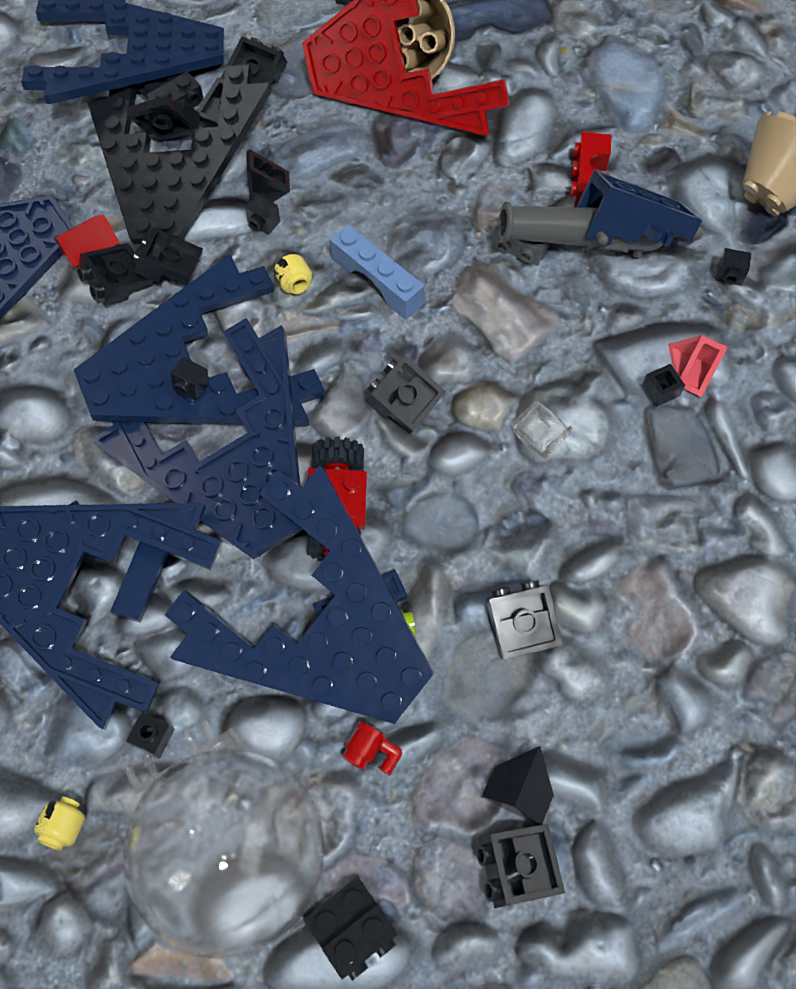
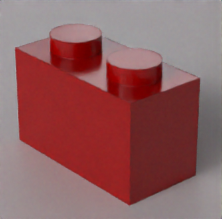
M100 213L53 237L68 264L73 268L79 266L80 254L113 247L120 243L105 215Z

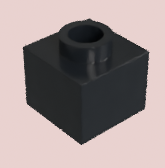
M256 194L245 207L247 222L256 231L260 230L269 235L281 222L278 205L259 194Z
M725 248L718 262L715 281L742 286L750 269L752 253Z
M184 356L170 372L173 389L183 397L188 396L197 401L209 386L208 369Z
M668 364L646 374L642 386L655 406L658 407L680 397L685 384L673 366Z
M141 712L126 742L132 747L160 759L175 729L170 724ZM148 728H152V735L149 738H143Z

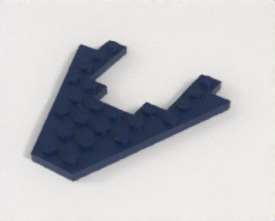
M38 0L36 8L38 21L106 22L107 35H128L126 54L117 52L101 53L100 67H65L62 65L55 67H40L38 65L24 67L21 83L23 90H45L46 104H53L185 73L186 71L189 72L223 64L224 28L172 15L168 12H160L126 3L125 0Z
M52 195L0 203V319L62 254L53 237L74 227Z
M226 256L73 369L92 421L244 425L236 409L260 396L256 388L236 393L228 373L224 372L208 377L209 386L196 401L188 396L183 397L173 389L170 372L183 356L191 360L184 342L208 335V329L202 318V313L274 292V285L265 266L239 273L232 256ZM315 369L290 376L295 427L309 426V418L302 404L325 396V389Z
M245 318L223 331V334L260 395L236 409L248 433L199 461L187 440L162 453L146 422L112 421L113 426L91 438L96 446L173 502L205 504L206 509L200 521L254 560L303 529L259 494L277 469L301 486L286 332L282 325L259 338L248 319Z
M319 465L303 487H301L281 470L277 469L259 494L330 550L311 576L335 594V596L299 642L278 625L273 624L255 647L187 590L182 591L164 614L187 633V636L170 658L395 724L433 676L434 671L326 470Z
M203 503L0 506V624L80 709L103 730H106L118 702L148 713L160 684L74 650L87 620L61 610L62 602L85 555L88 554L114 565L126 538L211 570L222 546V541L196 531L206 509V505Z

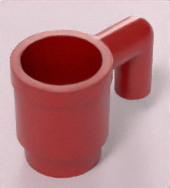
M359 721L356 730L345 746L346 750L342 758L364 771L367 764L373 761L380 750L387 757L379 770L390 776L402 757L403 752L400 747L387 740L378 730Z

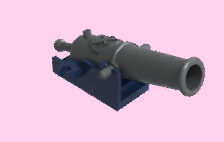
M594 170L577 207L512 206L511 203L506 201L503 203L499 213L498 234L500 241L503 243L512 239L586 246L589 249L595 247L598 250H612L615 252H620L621 250V252L628 253V250H633L632 256L641 258L642 251H654L661 246L669 247L672 239L675 237L688 238L693 241L699 240L703 236V229L700 227L703 220L680 201Z

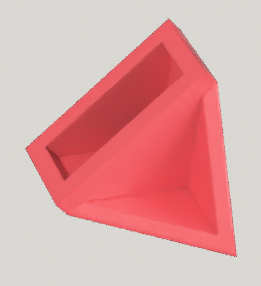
M704 335L669 343L668 347L672 365L684 382V389L702 397L728 346Z

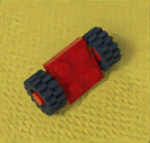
M326 437L325 441L319 439L312 447L311 468H308V479L319 465L326 470L361 535L360 530L365 529L367 471H364L363 445L361 443L358 444L356 440L350 441V438L347 437L344 440L340 439V437H335V439ZM307 533V555L311 556L310 558L312 559L318 558V561H323L330 550Z

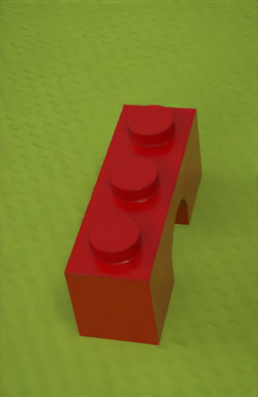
M582 132L580 142H575L573 157L577 158V161L573 162L572 177H576V181H572L570 197H574V207H577L593 171H607L611 155L612 134Z

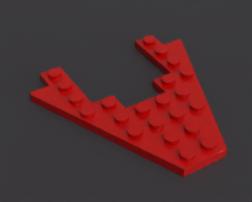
M353 0L302 42L312 91L316 95L481 135L490 134L486 110L510 105L506 79L434 94L430 68L406 73L396 21L420 15L417 0Z

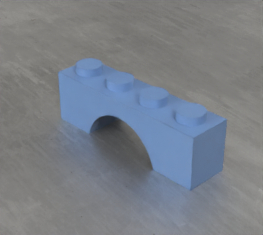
M348 225L330 239L332 259L349 274L353 271H359L370 278L381 291L386 304L402 318L408 319L424 305L425 286L352 226Z

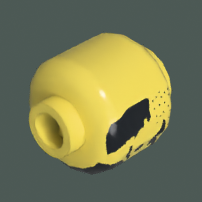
M286 255L276 263L274 268L275 278L286 293H303L312 282V271L300 255Z
M62 797L60 802H47L34 826V832L39 836L37 842L61 851L63 847L73 845L85 822L84 814L78 810L80 804L67 797Z

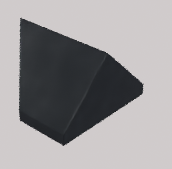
M251 149L246 151L250 201L256 194H259L271 202H275L290 192L289 171Z
M538 746L495 766L481 798L538 826L542 825L554 797L541 747Z

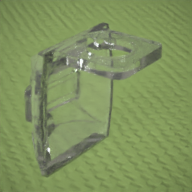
M535 400L509 425L524 444L544 459L569 437L574 429L571 425L567 428L554 412L538 400Z

